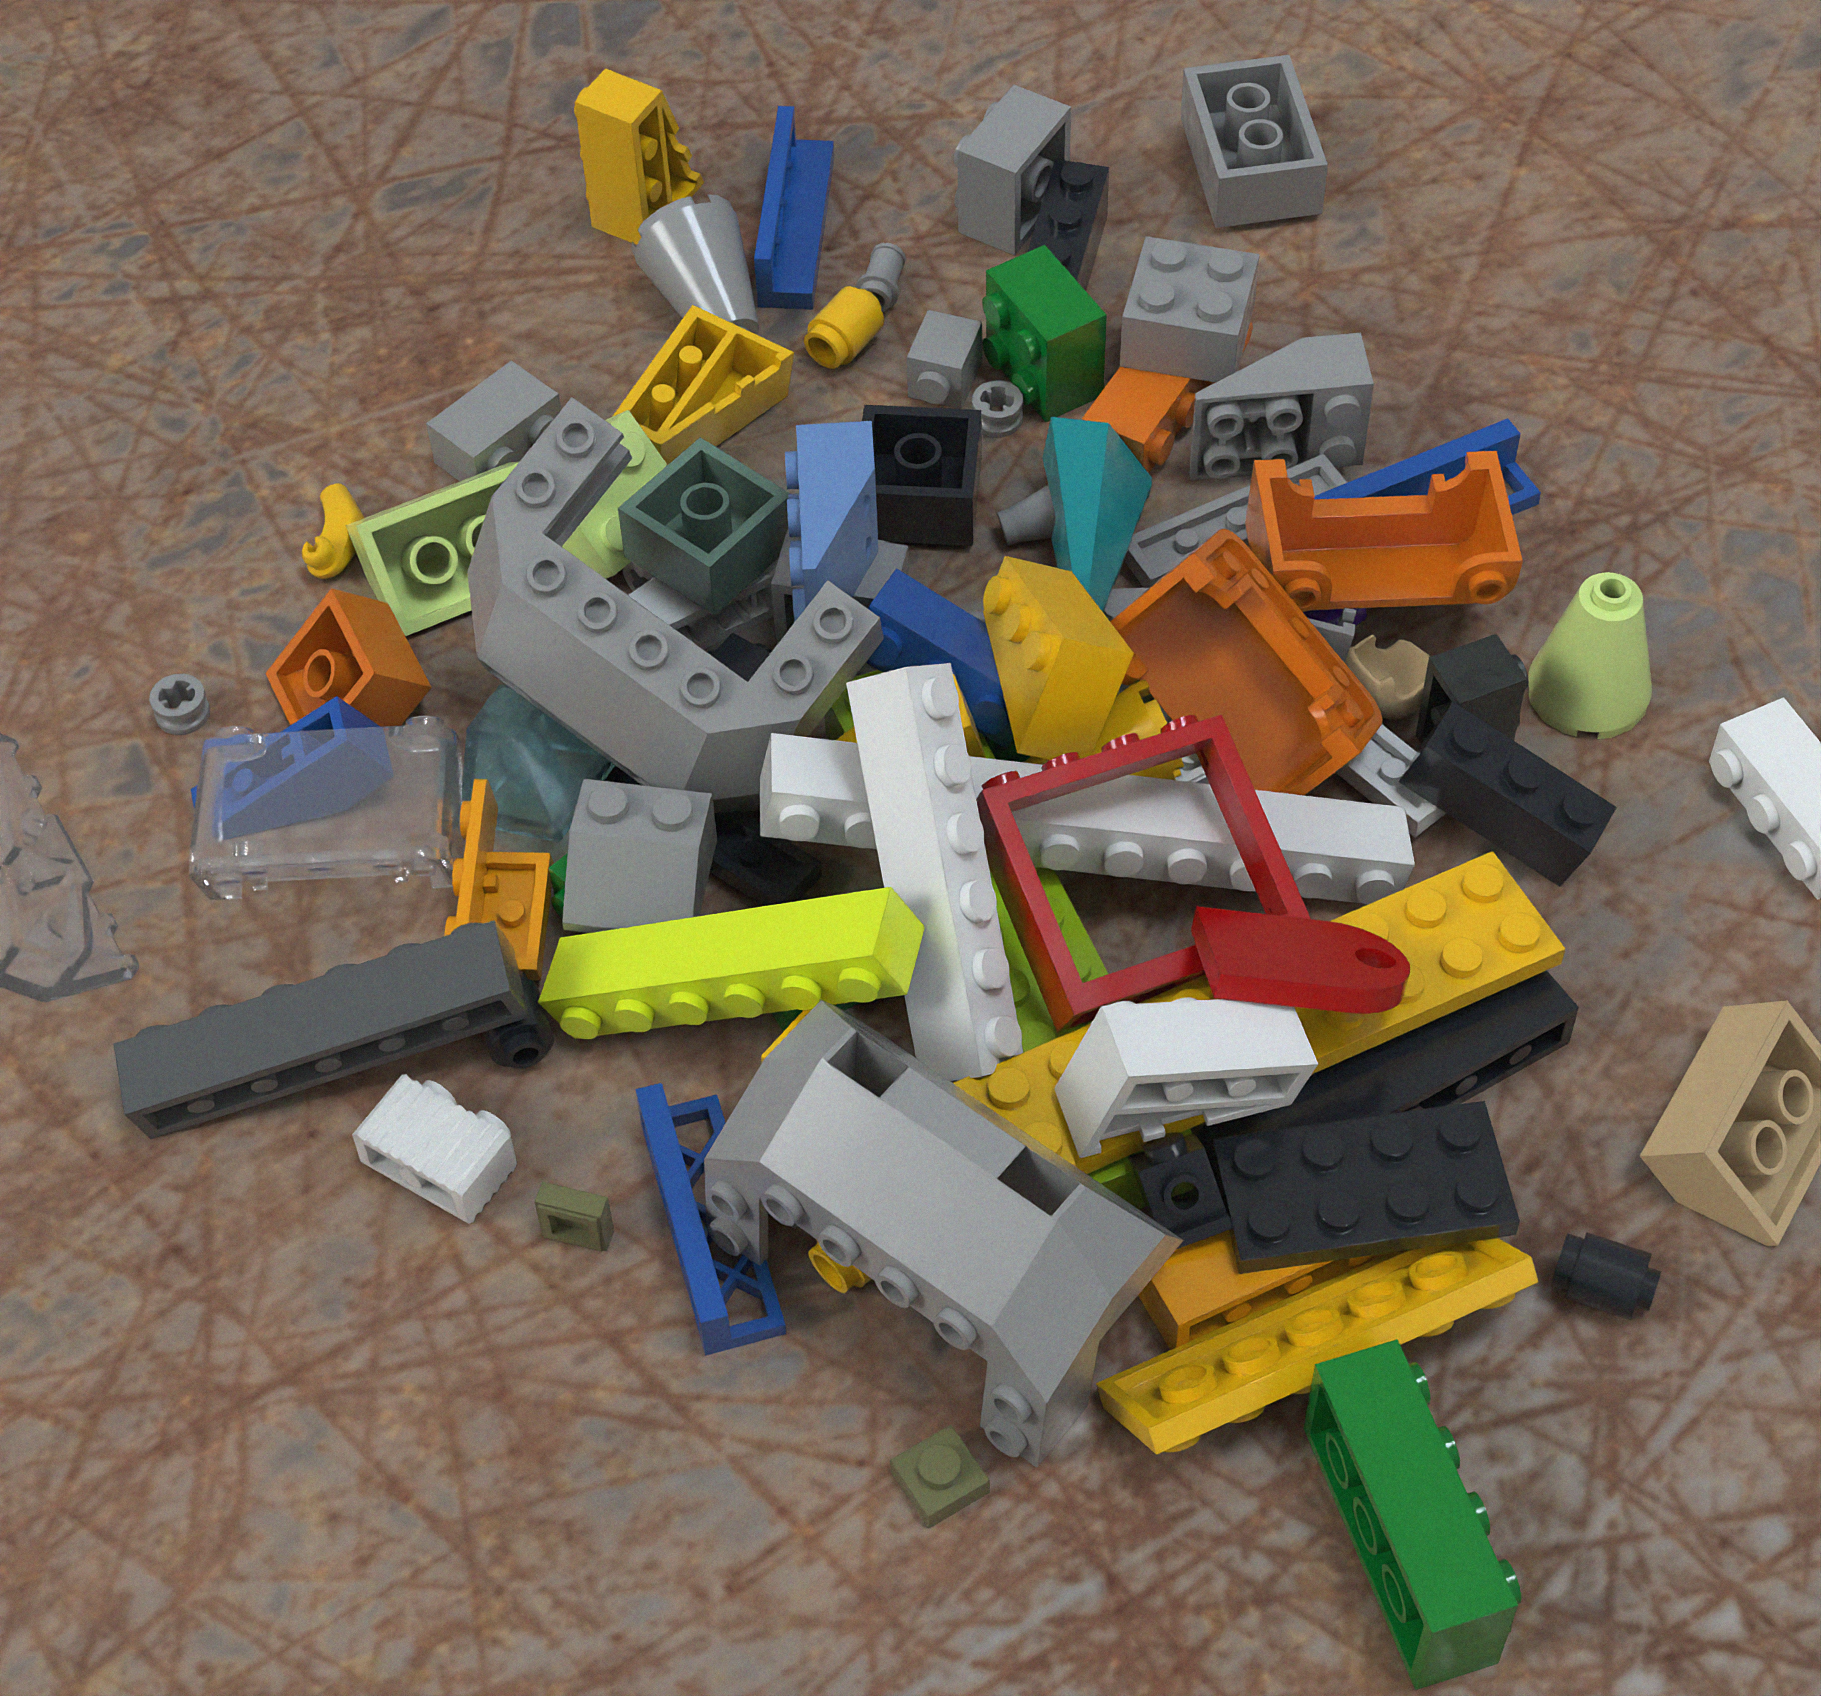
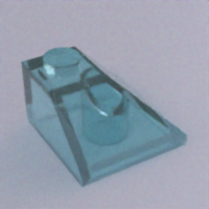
M500 684L486 700L484 706L466 730L460 810L463 801H471L474 779H488L498 804L496 831L561 842L571 827L583 779L604 781L615 765L509 686Z

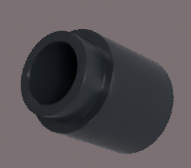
M519 970L529 1017L485 1031L483 1035L491 1059L495 1063L505 1067L523 1069L537 1064L550 1051L554 1044V1034L545 1009L538 1003L540 993L537 985L528 979L524 972Z
M1588 1232L1585 1238L1567 1233L1551 1287L1566 1291L1567 1300L1631 1321L1635 1307L1649 1312L1662 1271L1648 1267L1652 1253Z

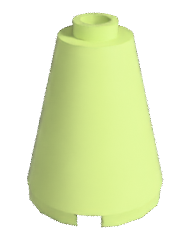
M1610 572L1598 573L1590 576L1582 583L1530 666L1528 673L1530 704L1545 723L1561 733L1577 737L1579 730L1599 732L1597 739L1612 738L1631 730L1645 716L1652 695V683L1643 595L1634 581L1621 574Z

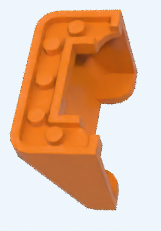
M1497 451L1466 452V467L1456 477L1445 481L1444 474L1431 475L1428 495L1314 499L1312 480L1299 479L1298 485L1293 483L1287 476L1284 459L1254 460L1245 519L1249 548L1302 612L1344 608L1492 604L1503 599L1514 589L1518 582L1523 562Z
M1225 528L1219 529L1110 620L1111 624L1134 653L1122 684L1129 686L1137 680L1145 679L1150 686L1149 693L1157 700L1158 704L1172 720L1187 715H1196L1198 721H1202L1222 714L1255 790L1306 795L1360 754L1382 725L1381 711L1368 690L1240 537Z

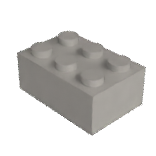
M1290 55L1184 68L1181 121L1215 228L1322 214L1328 163Z

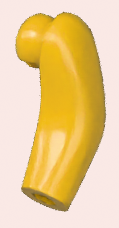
M340 483L329 485L321 492L320 501L325 516L323 530L320 536L315 537L314 546L306 541L301 551L302 559L307 564L309 572L320 579L335 577L351 561L356 551L345 525L364 519L348 489Z

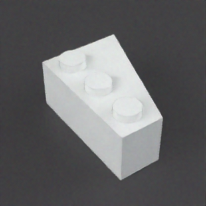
M1190 997L1180 998L1172 1002L1143 1004L1120 1001L1100 1007L1054 1090L1079 1158L1101 1153L1099 1141L1140 1131L1143 1142L1165 1137L1163 1124L1203 1114L1205 1122L1209 1126L1291 1105L1317 1067L1318 1062L1294 1007L1226 999L1197 1000Z

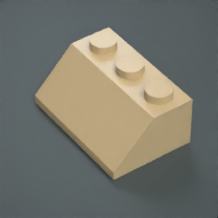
M1788 1000L1722 1007L1640 1154L1642 1160L1677 1203L1765 1246L1779 1245L1821 1164V1044Z

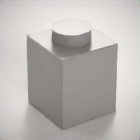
M931 310L927 311L907 355L909 398L958 409L963 408L982 364L981 321Z

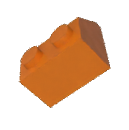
M333 588L329 590L265 673L290 725L338 696L382 727L384 735L398 730L432 688L389 604Z

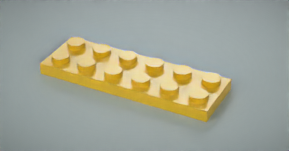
M1499 1238L1392 1252L1096 1383L1103 1408L1156 1455L1162 1452H1178L1196 1444L1202 1434L1228 1422L1241 1423L1254 1419L1264 1411L1266 1405L1290 1394L1310 1393L1315 1364L1398 1339L1401 1345L1416 1337L1439 1335L1449 1330L1453 1326L1454 1320L1478 1309L1501 1307L1511 1302L1515 1298L1516 1292L1539 1281L1532 1257Z

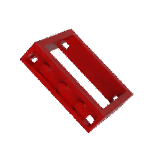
M1222 714L1202 721H1198L1196 715L1183 716L1164 725L1160 729L1161 734L1142 740L1139 739L1137 733L1126 734L1102 746L1101 753L1082 759L1078 752L1066 753L1046 762L1041 767V772L1020 778L1017 771H1010L997 775L981 785L983 790L979 793L976 801L980 821L984 829V844L988 865L1057 1033L1092 1022L1101 1006H1107L1120 1001H1131L1138 1004L1186 982L1200 978V976L1205 975V971L1197 947L1193 945L1082 983L1013 817V811L1196 753L1265 914L1311 919Z

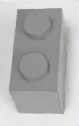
M511 360L426 423L434 463L458 481H462L509 462H520L561 411L559 394Z

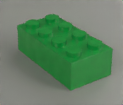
M1396 1339L1315 1364L1303 1429L1416 1691L1498 1664L1522 1597L1519 1582L1511 1564L1506 1559L1497 1560L1487 1538L1490 1535V1522L1480 1496L1475 1491L1467 1493L1457 1469L1460 1468V1457L1455 1440L1446 1426L1437 1427L1428 1405L1430 1404L1431 1396L1425 1374L1417 1362L1408 1363L1400 1343Z

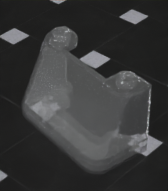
M434 716L412 717L405 721L404 726L254 734L253 729L241 726H228L217 729L216 737L205 740L202 747L189 848L190 879L210 900L242 899V883L245 881L254 890H268V882L382 875H391L397 883L409 882L408 870H410V874L413 876H430L432 888L453 887L452 871L456 858H463V838L460 832V810L462 805L461 740L457 732L452 728L444 726L443 719Z

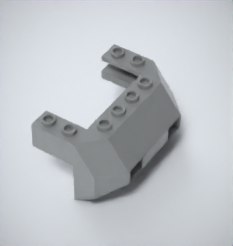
M571 397L491 497L467 571L477 658L484 669L641 785L712 793L714 813L760 811V775L771 733L808 737L846 689V683L853 680L884 640L880 617L827 580L751 679L747 682L562 547L632 460L630 451L620 444L624 438L623 433Z
M823 1000L765 1057L704 1158L706 1227L713 1241L722 1250L733 1256H738L740 1253L744 1254L750 1261H754L760 1266L765 1259H768V1212L784 1225L791 1226L794 1229L797 1226L802 1228L818 1240L822 1250L833 1261L845 1267L855 1266L872 1278L880 1292L893 1304L902 1308L911 1306L932 1321L937 1332L949 1344L961 1350L970 1348L987 1361L980 1427L984 1429L987 1438L998 1450L1011 1457H1018L1020 1455L1035 1467L1040 1465L1088 1407L1099 1341L1184 1241L848 1011Z

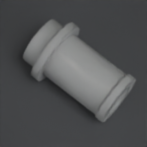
M880 243L874 247L866 274L862 275L856 283V288L865 289L878 299L882 313L897 303L899 296L897 282L903 265L906 262V256L902 249L891 243Z

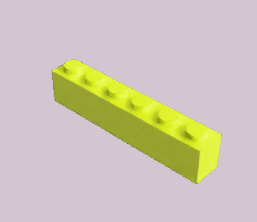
M886 887L561 937L538 1003L560 1024L562 1030L574 1039H593L601 1035L631 1031L646 1032L654 1028L684 1024L700 1025L706 1021L736 1017L754 1018L760 1014L796 1009L812 1010L821 1000L832 1005L849 1002L867 1003L879 998L907 995L925 926L893 888Z

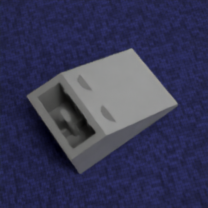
M1361 332L1301 338L1195 393L1189 470L1190 480L1222 479L1233 476L1252 475L1254 460L1284 459L1286 469H1289L1322 454L1329 459L1335 468L1363 465L1374 383Z

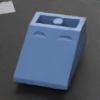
M872 421L796 425L797 451L785 452L787 490L799 489V493L788 494L787 499L789 537H801V540L790 541L791 586L804 585V588L792 589L794 622L827 580L853 597L879 552Z

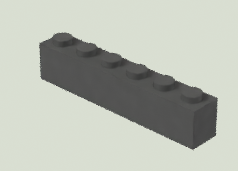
M495 920L487 923L464 924L454 929L450 935L422 944L408 943L399 945L390 950L385 956L360 964L338 965L329 969L323 976L296 985H276L265 990L259 997L234 1005L222 1004L204 1009L197 1017L169 1026H150L139 1031L135 1037L114 1043L124 1115L150 1139L528 1018L529 1013L514 948Z

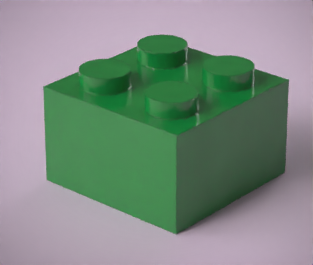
M1046 245L986 270V296L982 299L983 311L986 316V337L982 341V346L989 364L994 369H1001L1013 385L1018 387L1023 394V404H1031L1045 422L1050 421L1051 417H1059L1096 400L1104 389L1107 314Z

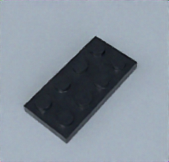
M1485 1101L1212 1139L1211 1154L1221 1198L1233 1225V1229H1230L1229 1232L1239 1274L1517 1234L1520 1220Z

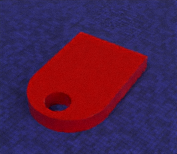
M1196 906L1191 933L1214 998L1357 1014L1384 1012L1396 1007L1403 999L1410 975L1409 961L1396 946L1376 934L1355 926L1331 921Z

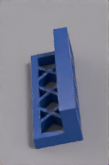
M778 106L754 256L758 307L813 310L835 158L834 141L796 139L794 106Z
M1507 418L1320 493L1314 499L1428 495L1432 474H1444L1445 481L1456 477L1466 467V452L1497 451L1503 478L1516 492L1508 495L1512 515L1538 505L1541 492L1515 462L1521 433Z
M662 1083L635 1089L643 1135L705 1356L785 1335L786 1325L766 1259L759 1266L743 1254L733 1269L713 1260L709 1250V1245L713 1239L709 1235L707 1227L703 1229L701 1222H706V1206L695 1201L692 1188L703 1172L705 1173L704 1158L726 1124L718 1095L668 1106ZM709 1119L713 1135L700 1154L679 1144L675 1127ZM685 1164L691 1166L690 1169L688 1170V1172H687V1169H686ZM751 1265L756 1280L745 1275ZM718 1279L724 1281L721 1288ZM738 1288L762 1300L767 1317L730 1326L725 1305L735 1289Z

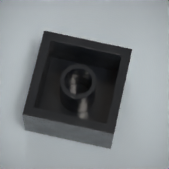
M864 405L862 421H872L878 540L973 546L982 460L981 410Z

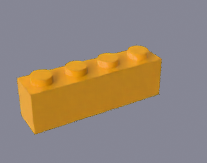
M1227 1230L1176 1249L1138 1296L1169 1349L1172 1350L1385 1254L1239 1274L1230 1232Z

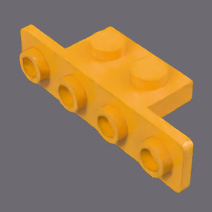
M474 779L471 801H463L460 810V832L462 838L466 839L464 858L455 859L452 871L453 892L455 896H459L456 916H448L444 936L450 935L454 929L464 924L487 923L495 920L514 948L518 969L524 972L528 979L541 981L552 890L549 867L554 862L550 853L493 852L498 804L488 779Z

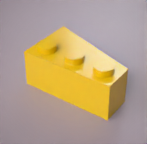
M606 68L589 87L581 90L575 101L574 114L578 124L581 146L580 157L583 160L586 199L589 204L591 225L593 228L630 243L634 242L637 245L641 239L638 228L643 221L663 206L681 198L692 197L704 184L703 178L700 173L692 171L688 164L692 157L689 148L678 143L675 135L679 130V126L662 90Z
M1004 556L997 576H993L985 588L983 614L1017 753L1047 760L1070 752H1078L1081 759L1091 756L1134 653L1072 571Z

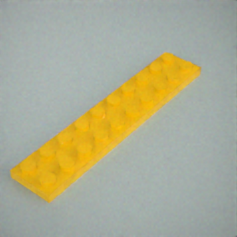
M1493 851L1331 920V922L1364 929L1392 943L1409 961L1410 975L1402 1001L1396 1007L1384 1012L1357 1014L1294 1007L1318 1062L1312 1074L1562 964L1565 947ZM1205 974L1200 976V978L1186 982L1138 1004L1172 1002L1187 997L1197 1000H1214L1217 998L1213 997ZM1091 1024L998 1063L993 1074L975 1078L968 1076L953 1083L1086 1174L1142 1150L1143 1145L1146 1143L1143 1142L1140 1131H1135L1100 1140L1101 1153L1079 1158L1054 1088ZM1202 1114L1163 1124L1165 1134L1172 1132L1181 1133L1205 1122Z

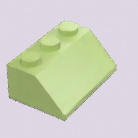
M519 462L506 463L345 525L368 583L378 601L389 604L405 636L472 610L467 571L491 497Z

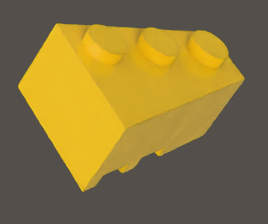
M692 305L613 416L629 410L668 465L700 437L716 447L786 398L789 392L794 352Z

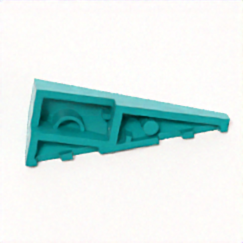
M1051 417L1042 459L1056 517L1051 540L1057 567L1072 571L1104 613L1110 591L1116 583L1130 547L1135 527L1142 516L1146 499L1149 498L1152 477L1109 423Z

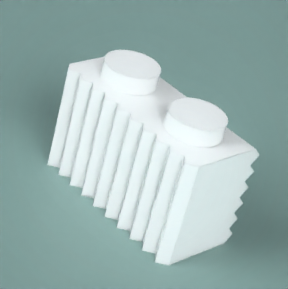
M406 1074L400 1076L352 1134L362 1163L468 1224L474 1222L477 1213L482 1212L485 1203L490 1202L493 1193L498 1192L501 1183L506 1182L509 1173L514 1172L517 1165L511 1132L503 1121L487 1111L481 1110L476 1115L472 1111H466L461 1105H457L452 1094L440 1084L426 1080L421 1085L417 1080L412 1081Z

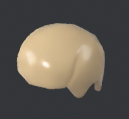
M1370 635L1355 646L1350 647L1345 664L1376 701L1382 718L1390 720L1405 719L1420 710L1430 656L1412 642L1404 639L1398 640L1387 649L1377 648L1375 646L1376 637Z

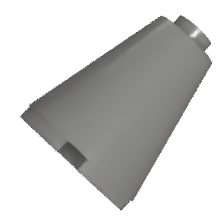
M708 195L711 203L695 204L692 197L689 196L659 208L644 220L638 228L641 239L637 245L632 242L631 250L637 265L683 319L691 306L694 305L757 335L759 324L738 216L733 210L730 201L718 195Z

